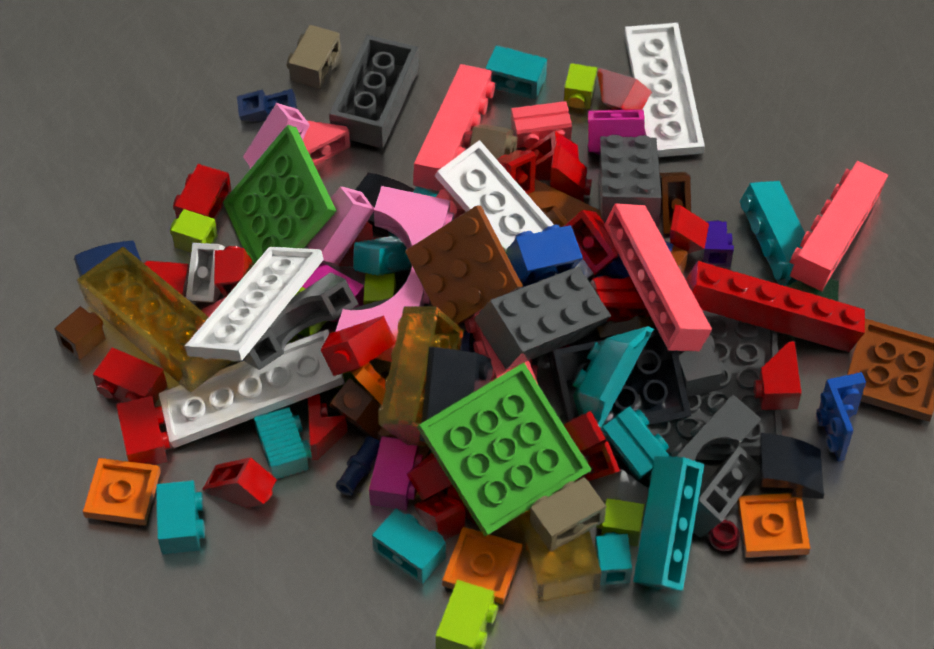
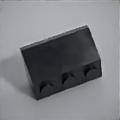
M429 347L421 423L487 385L493 375L491 358L474 352ZM420 433V441L426 443Z

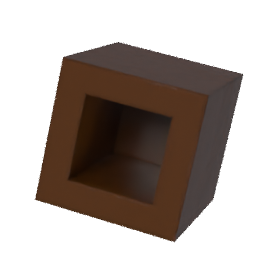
M81 306L54 328L59 345L79 361L105 339L102 319L95 312L89 313Z

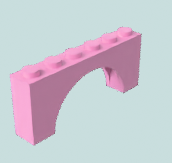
M279 103L275 104L243 156L250 166L249 169L252 168L287 125L296 127L302 140L304 139L310 124L298 109ZM341 186L330 197L336 208L335 214L307 244L309 249H320L322 251L324 260L321 263H326L327 261L339 264L374 212V207L362 192Z
M381 186L374 208L375 226L393 233L403 242L407 249L454 220V213L450 212V200ZM413 266L403 287L388 301L364 310L342 309L336 331L384 315L395 337L396 344L375 359L406 365L409 354L415 355L418 344V337H415L416 330H422L426 315V312L422 311L424 303H430Z

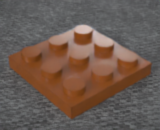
M481 205L474 206L405 250L445 331L452 330L477 315L490 300L523 287Z
M865 318V334L857 342L847 375L863 373L866 384L861 401L930 422L934 411V338Z

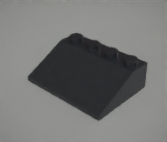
M654 329L602 427L629 406H631L634 412L637 409L641 410L650 424L692 416L678 352L667 349L657 329ZM595 342L555 349L548 353L554 384L566 422L579 416L573 397L576 390L573 382L581 369L586 371L591 360L587 359V356Z

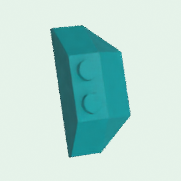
M647 326L606 338L600 344L595 342L587 356V359L591 360L586 371L581 369L573 382V386L576 387L573 397L579 415L591 411L601 429L653 332V328Z

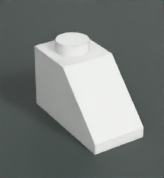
M192 243L186 301L215 303L221 292L214 284L215 250H224L225 247L221 244Z

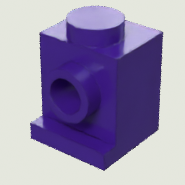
M719 220L706 221L709 223L705 249L701 250L702 262L720 267H731L734 245H732V233H727V222Z

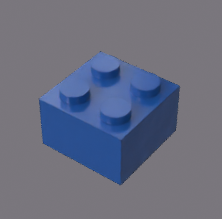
M552 225L538 233H532V231L519 233L505 252L523 287L573 269L583 259L571 225L564 227Z

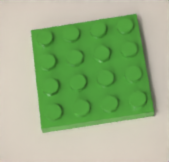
M287 125L223 201L239 240L254 264L269 247L304 249L336 212V208L297 128L291 125Z
M524 362L417 426V429L485 537L529 510L539 498L553 495L565 484L575 481L591 471L590 466Z

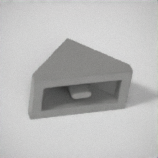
M623 470L589 481V484L605 505L607 498L644 504V520L649 488Z

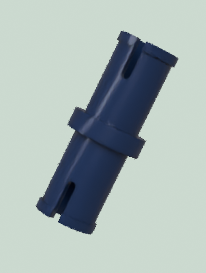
M366 437L356 455L351 456L347 461L348 467L335 485L342 494L351 496L361 479L370 473V465L376 458L380 442L376 438Z

